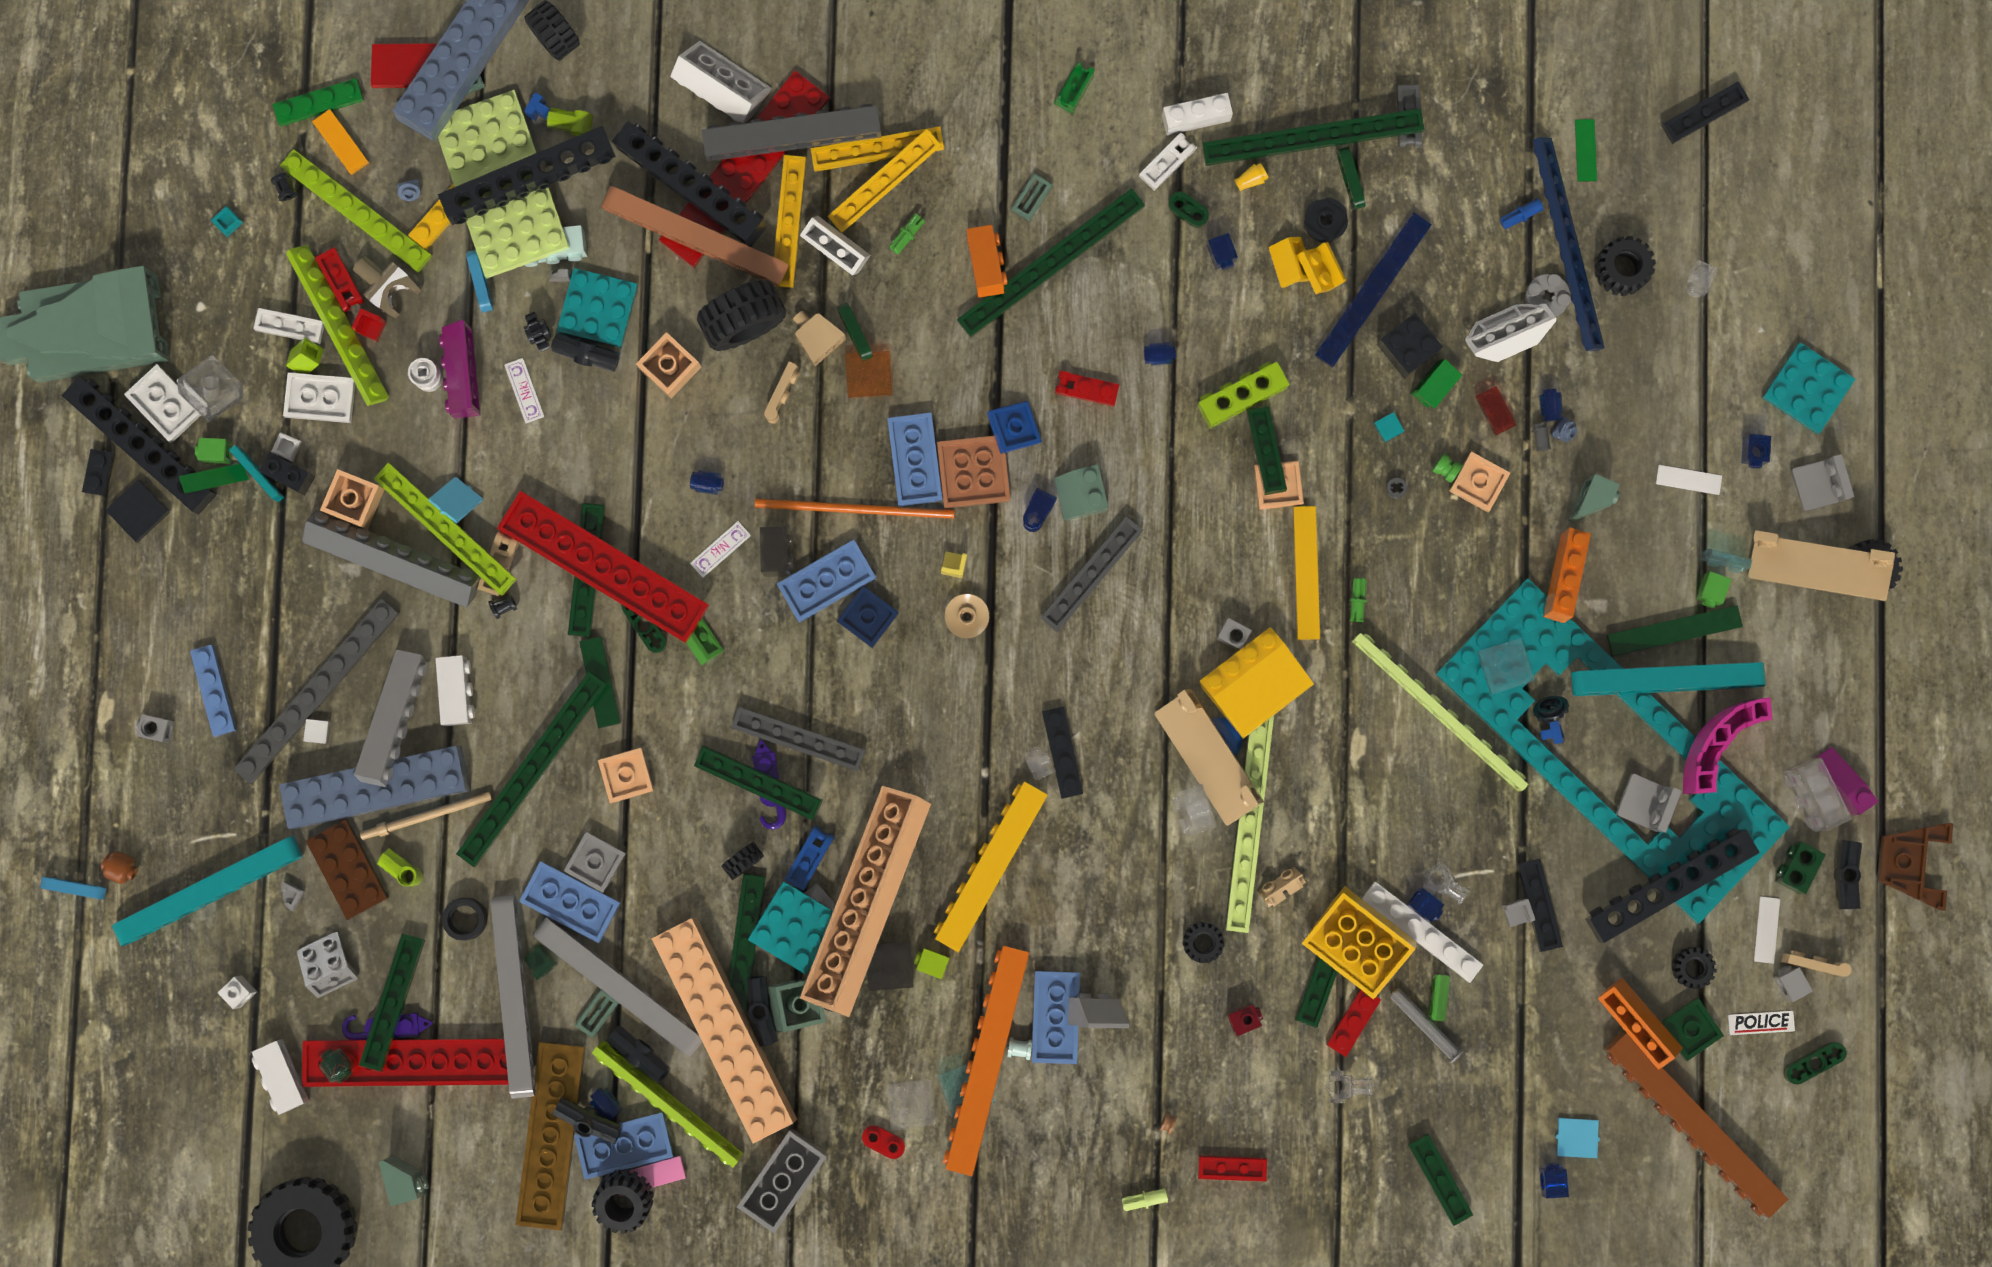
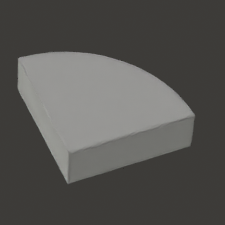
M558 269V272L551 271L549 273V282H570L572 274L568 269Z
M287 881L282 883L281 892L285 905L291 911H295L305 891Z

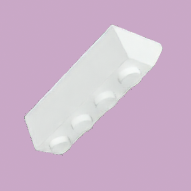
M698 41L678 56L670 76L680 85L687 87L698 97L705 99L716 109L723 111L734 121L741 122L742 124L754 116L772 89L701 41Z

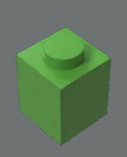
M199 438V442L195 446V456L197 460L203 463L231 464V452L229 449L232 448V442L227 439Z
M1711 571L1705 573L1696 599L1701 600L1702 605L1711 608L1722 605L1731 578Z

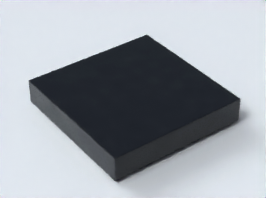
M137 480L105 510L137 543L170 513L140 480Z

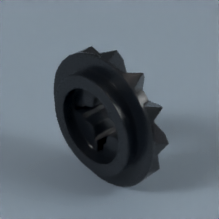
M1549 696L1535 704L1533 713L1538 721H1555L1557 718H1563L1564 714L1569 712V703L1562 696Z

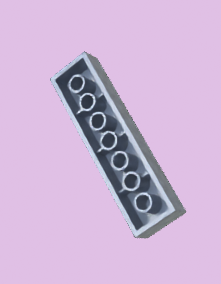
M467 0L394 107L393 112L396 119L435 142L529 0Z
M460 746L398 758L393 765L392 779L388 781L386 787L360 782L354 775L356 768L279 785L288 829L303 828L471 791L463 750Z

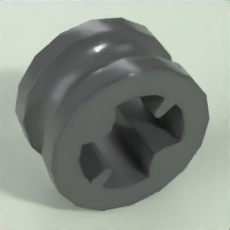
M1393 478L1387 484L1386 490L1390 497L1398 499L1406 493L1407 485L1403 479ZM1391 484H1401L1400 490L1403 491L1401 493H1393L1391 491L1393 489Z

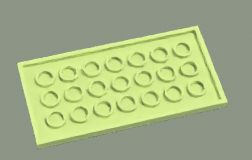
M515 90L456 110L438 136L454 187L537 153ZM526 175L523 180H530L533 175ZM512 183L505 184L503 189L510 188ZM549 187L544 190L533 191L525 198H516L509 201L506 206L492 208L486 214L481 216L475 215L466 221L486 278L549 257L551 254L569 248ZM485 192L482 197H489L491 192ZM471 200L464 201L462 206L469 205Z

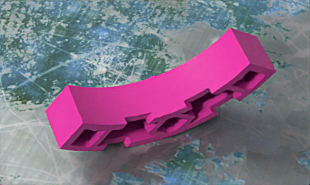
M1771 697L1736 703L1717 713L1706 723L1696 736L1686 759L1683 774V794L1717 792L1716 782L1719 768L1717 764L1722 752L1727 749L1741 730L1759 722L1773 720Z

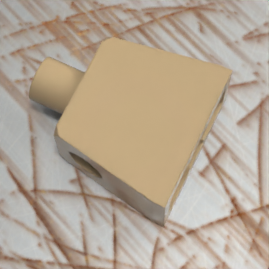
M800 311L793 318L800 327L795 332V336L814 366H817L846 340L845 334L819 313L810 319L804 311Z

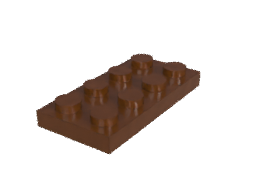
M348 819L306 840L346 920H350L389 899Z

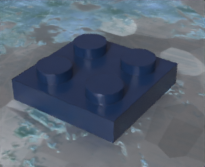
M863 586L837 622L873 649L899 615V612Z

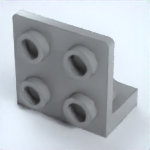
M1842 454L1791 470L1803 511L1843 502L1854 497Z
M1631 774L1616 815L1652 831L1666 833L1682 791L1674 787H1664L1639 775Z
M334 932L297 950L305 986L317 998L359 979L357 971L347 962L338 932Z

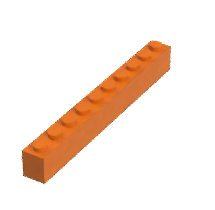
M1003 946L1002 950H997L994 963H998L997 971H992L989 980V985H992L991 994L986 993L983 1007H986L987 1010L985 1017L980 1016L977 1029L981 1030L979 1039H974L972 1051L975 1052L974 1060H969L966 1074H970L968 1083L963 1082L960 1096L964 1097L962 1106L957 1105L954 1117L958 1119L956 1128H951L948 1140L952 1141L951 1150H946L943 1163L947 1164L946 1170L973 1176L1029 952Z

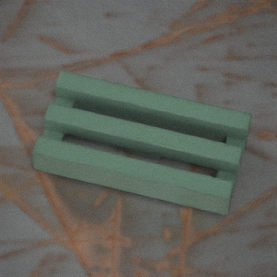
M1034 173L1011 208V211L1030 222L1053 187V184ZM1035 181H1039L1024 207L1020 210L1018 207ZM1045 185L1046 188L1038 198L1037 202L1035 203L1029 214H1027V209L1035 199L1036 195L1038 194L1042 186Z
M600 989L575 1026L593 1039L619 1003ZM602 995L605 996V1000L599 1006V1008L594 1013L592 1018L589 1020L586 1026H583L582 1023L587 1018V1016L592 1011L597 1002L600 1000ZM608 1002H613L591 1032L589 1030Z

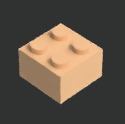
M667 332L636 363L637 367L671 399L701 368L700 363Z
M337 469L320 511L368 530L385 489Z

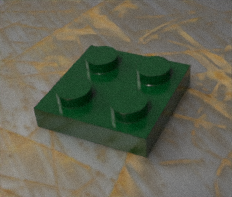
M1694 998L1661 1021L1664 1027L1682 1046V1050L1679 1053L1685 1061H1689L1724 1037L1699 998Z

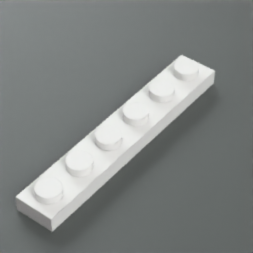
M1374 882L1362 897L1366 903L1416 940L1420 946L1468 983L1473 980L1483 967L1482 963L1377 882Z

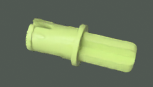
M1165 1188L1146 1193L1142 1191L1141 1194L1122 1198V1205L1125 1211L1142 1207L1149 1209L1148 1206L1168 1202Z

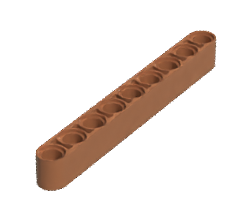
M609 187L601 204V208L616 216L754 277L768 280L775 286H780L788 268L785 262L616 187Z

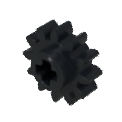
M535 311L525 315L527 325L524 326V331L531 345L536 344L540 352L549 349L550 344L547 339L551 337V333L544 319L539 320Z

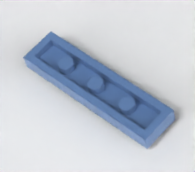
M214 645L191 650L192 661L213 737L237 731Z

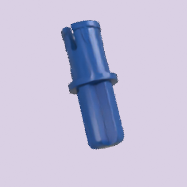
M1536 198L1522 207L1517 206L1516 210L1500 218V224L1504 229H1508L1521 221L1526 222L1527 218L1543 211V205Z

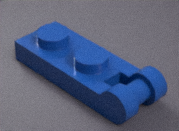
M817 825L813 828L784 879L803 891L806 889L835 838V835L821 831L822 828ZM816 838L823 841L821 848L813 844Z

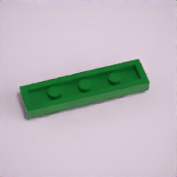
M357 78L274 103L272 106L278 125L282 127L321 115L329 109L334 111L363 102L364 98Z

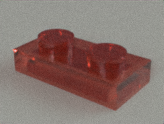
M1497 386L1475 397L1495 436L1516 426Z

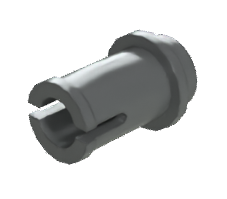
M1546 423L1533 425L1532 432L1535 434L1537 452L1551 449L1547 431L1549 427H1547Z

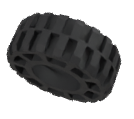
M301 1177L275 1186L261 1197L259 1205L255 1206L251 1213L253 1220L248 1223V1231H251L248 1244L253 1246L255 1253L252 1256L254 1260H259L262 1264L261 1267H340L342 1262L346 1261L349 1257V1251L354 1247L356 1241L354 1232L357 1231V1222L353 1220V1216L356 1214L354 1208H350L347 1204L349 1198L345 1193L341 1195L336 1185L333 1183L328 1185L321 1178L310 1179V1177ZM305 1209L316 1216L321 1225L322 1235L320 1243L311 1251L303 1252L295 1249L285 1237L284 1223L287 1215L294 1210Z

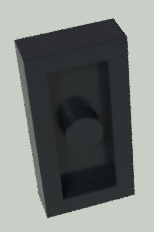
M90 449L82 488L83 493L107 497L115 453Z

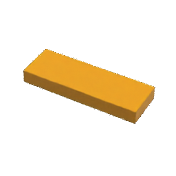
M330 109L312 121L351 175L369 164V161Z

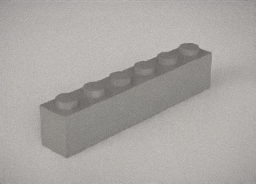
M396 650L354 773L360 782L386 787L388 781L392 779L393 765L395 760L399 758L400 744L402 739L406 737L407 723L409 718L413 716L414 702L416 697L420 695L421 681L428 671L427 661L420 654Z

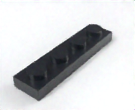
M1738 81L1663 123L1661 127L1671 143L1674 144L1742 106L1750 99Z
M1064 707L1042 711L1061 799L1082 795V785Z
M1541 859L1517 864L1525 898L1529 899L1535 917L1532 925L1539 952L1563 947Z

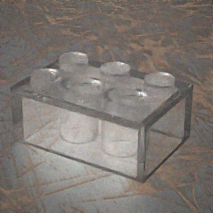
M1822 758L1807 759L1783 771L1785 783L1790 789H1793L1796 795L1794 800L1797 806L1803 809L1806 815L1804 818L1805 822L1814 832L1829 831L1852 820Z

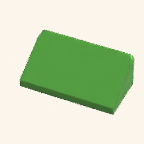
M702 618L689 638L687 645L699 663L704 665L722 653L724 649Z
M1439 974L1432 976L1428 1018L1431 1020L1445 1021L1450 976Z

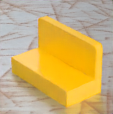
M1288 237L1269 247L1281 288L1288 287L1296 282L1309 281L1297 256L1302 251H1305L1302 237Z

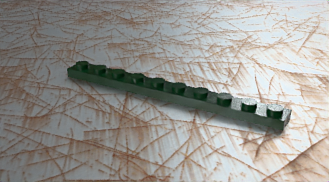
M1420 108L1202 142L1205 166L1421 133L1425 129Z
M1131 188L1008 280L1007 285H1004L1003 294L987 296L960 316L957 322L970 338L1145 208V204Z
M588 671L456 855L473 867L479 864L608 684Z

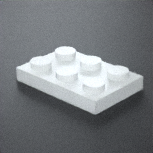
M158 364L124 394L170 443L177 439L204 413Z
M288 373L283 416L285 418L351 423L356 384L353 378Z

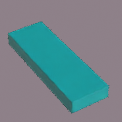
M234 445L229 449L233 456L273 500L280 502L284 498L280 490L265 474L259 471L260 468L241 447Z

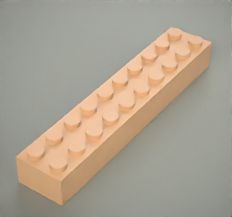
M885 786L881 787L800 999L850 1017L931 806L929 802L916 795Z
M691 918L652 938L752 1143L793 1124L797 1120L793 1109L762 1047L759 1046L757 1037L741 1008L733 988L729 984L728 978L698 918Z

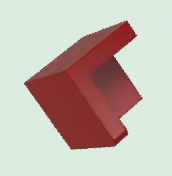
M360 308L351 329L357 334L378 342L387 322L380 316Z

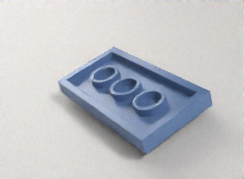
M924 413L887 418L898 506L943 501L932 414Z
M852 540L780 581L777 585L800 623L877 578L855 540Z
M542 861L539 862L519 902L597 943L601 942L621 902Z
M1035 971L1032 1063L1077 1064L1078 1026L1068 1025L1069 997H1077L1078 993H1080V972Z
M664 1112L618 1123L623 1125L616 1144L594 1135L581 1137L575 1134L574 1138L584 1180L606 1175L610 1172L613 1173L615 1170L620 1169L621 1171L674 1157Z

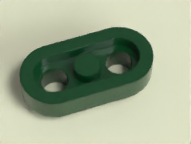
M1175 192L1170 196L1168 207L1174 215L1195 228H1200L1207 223L1209 212L1205 206L1184 192ZM1178 201L1182 202L1183 207L1178 208L1175 203ZM1199 214L1201 219L1195 220L1193 215Z

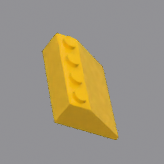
M1271 627L1200 680L1203 691L1242 738H1245L1314 685L1288 647Z
M1346 886L1338 893L1302 941L1305 947L1372 999L1379 994L1414 952L1417 943L1416 940Z

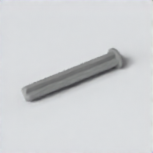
M1397 988L1391 993L1390 998L1450 1059V1063H1453L1460 1057L1463 1050H1459L1401 989Z

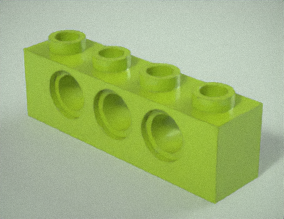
M1269 361L1258 367V372L1254 374L1247 372L1240 376V381L1233 385L1231 382H1228L1219 388L1221 391L1215 394L1209 392L1200 397L1201 401L1197 407L1209 429L1286 390L1290 384L1278 362L1271 364ZM1259 378L1266 380L1267 387H1258L1256 380ZM1241 388L1245 389L1248 397L1240 398L1236 391ZM1225 399L1228 402V407L1220 408L1217 405V400Z

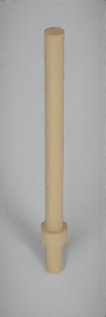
M489 791L390 823L385 821L376 824V827L361 831L360 836L362 840L378 835L380 837L386 836L391 831L493 800L492 794Z

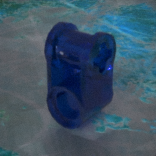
M1036 488L1023 516V526L1028 532H1037L1041 529L1057 497ZM1033 516L1036 517V522L1030 525L1029 519H1032Z

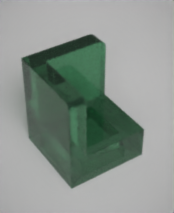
M541 944L536 945L534 950L524 958L526 964L533 971L531 974L536 980H541L558 965Z

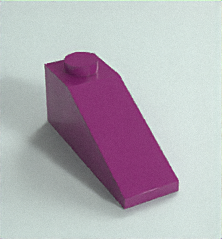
M1833 747L1828 748L1812 759L1851 815H1861L1879 802L1867 784Z

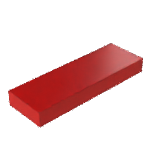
M1198 1155V1179L1267 1182V1158Z

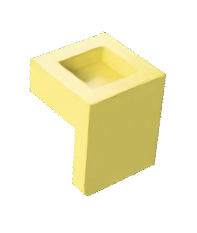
M945 551L941 574L963 578L967 554L963 553L961 555Z

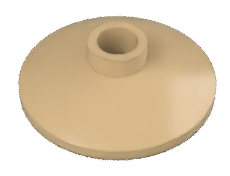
M972 594L958 595L946 607L945 622L948 629L954 635L960 638H973L980 635L986 629L989 622V610L985 602L978 596ZM965 613H969L971 615V619L969 621H965L963 619V615Z

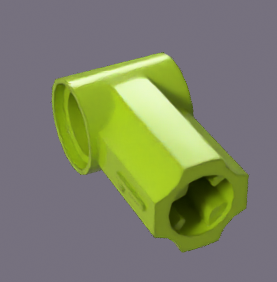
M550 108L547 116V127L568 131L574 136H579L590 131L593 115L581 110L571 112Z
M388 848L380 856L377 864L396 878L400 885L415 887L422 882V871L411 865L391 848ZM411 870L414 878L409 883L406 879V874Z

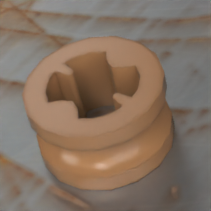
M1166 1112L1159 1130H1166L1167 1134L1170 1135L1178 1116H1170V1112Z

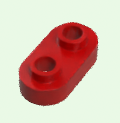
M878 1125L868 1126L862 1134V1141L865 1146L890 1159L901 1157L905 1151V1143L901 1137ZM871 1133H875L878 1136L876 1141L869 1139ZM891 1144H896L898 1146V1150L892 1152L889 1149V1146Z

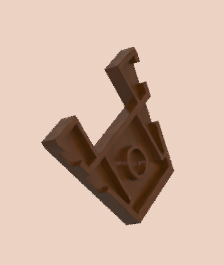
M1953 823L1881 836L1877 881L1937 910L1946 911L1947 891L1924 888L1928 841L1952 844Z

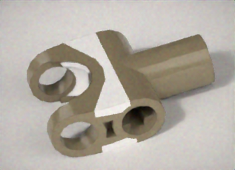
M367 256L360 258L354 265L353 271L370 285L362 295L394 319H397L400 314L393 307V295L402 289L409 290L410 292L413 291L417 295L421 292V289L392 261L384 270Z

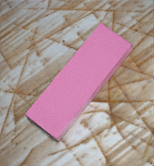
M681 1155L629 1170V1173L632 1174L634 1171L638 1172L637 1176L640 1178L644 1176L646 1178L645 1183H650L651 1188L687 1178Z

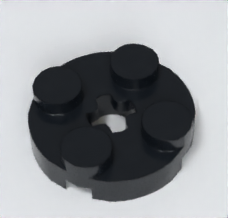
M1318 199L1307 208L1303 227L1312 239L1318 242L1332 243L1339 239L1347 229V211L1335 199ZM1330 216L1329 221L1332 224L1323 225L1320 217Z

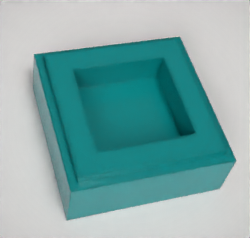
M227 205L211 219L214 225L227 238L243 224L242 220Z
M1394 412L1374 422V426L1384 443L1405 432Z

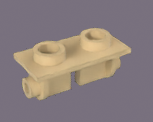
M1293 867L1292 869L1285 870L1274 881L1264 884L1262 889L1257 892L1264 899L1268 908L1270 906L1274 907L1286 899L1283 893L1284 890L1291 896L1303 888V884L1306 882L1302 877L1303 875Z

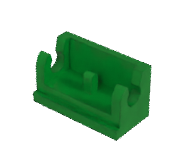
M1077 62L1076 66H1074L1054 101L1055 105L1071 114L1076 110L1094 78L1095 69L1091 67L1085 69L1081 66L1080 62Z
M1446 359L1437 360L1410 394L1427 408L1430 406L1435 409L1461 378L1462 374Z

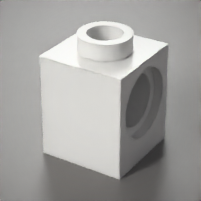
M243 976L233 977L218 992L232 1009L241 1008L257 993Z

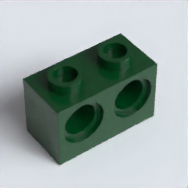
M1795 842L1788 847L1786 851V856L1788 857L1785 863L1778 867L1776 871V876L1778 877L1775 882L1798 894H1807L1826 854L1804 842ZM1802 851L1807 854L1805 863L1800 860V853ZM1792 871H1795L1797 874L1795 883L1790 880V873Z

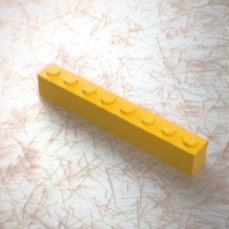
M1025 781L1023 785L1018 784L1012 793V796L1015 797L1011 805L1007 803L1001 813L1004 817L1001 824L995 823L990 832L993 838L989 844H983L978 853L982 856L978 864L973 862L967 873L970 875L968 882L964 883L962 881L956 894L960 895L956 903L951 901L945 911L948 915L944 923L940 921L934 931L937 934L935 938L937 941L958 953L1048 796Z

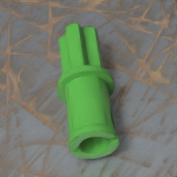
M913 214V217L904 228L901 227L899 229L900 233L889 245L890 250L895 254H899L910 240H914V235L925 223L923 218L920 220L921 217L918 214Z
M1354 578L1352 599L1349 600L1352 602L1350 622L1364 623L1365 603H1367V600H1365L1367 580L1364 578Z

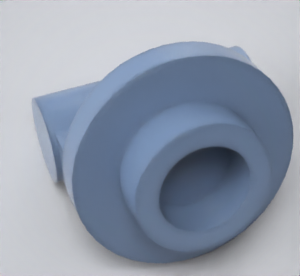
M419 179L396 184L398 196L402 200L414 201L420 196L421 186Z
M1563 416L1551 436L1557 440L1569 442L1577 434L1576 423Z

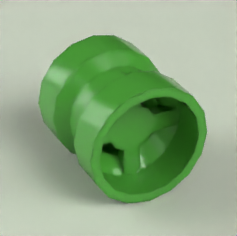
M1443 453L1432 472L1437 475H1443L1446 481L1452 483L1463 464L1458 461L1453 462L1449 455Z

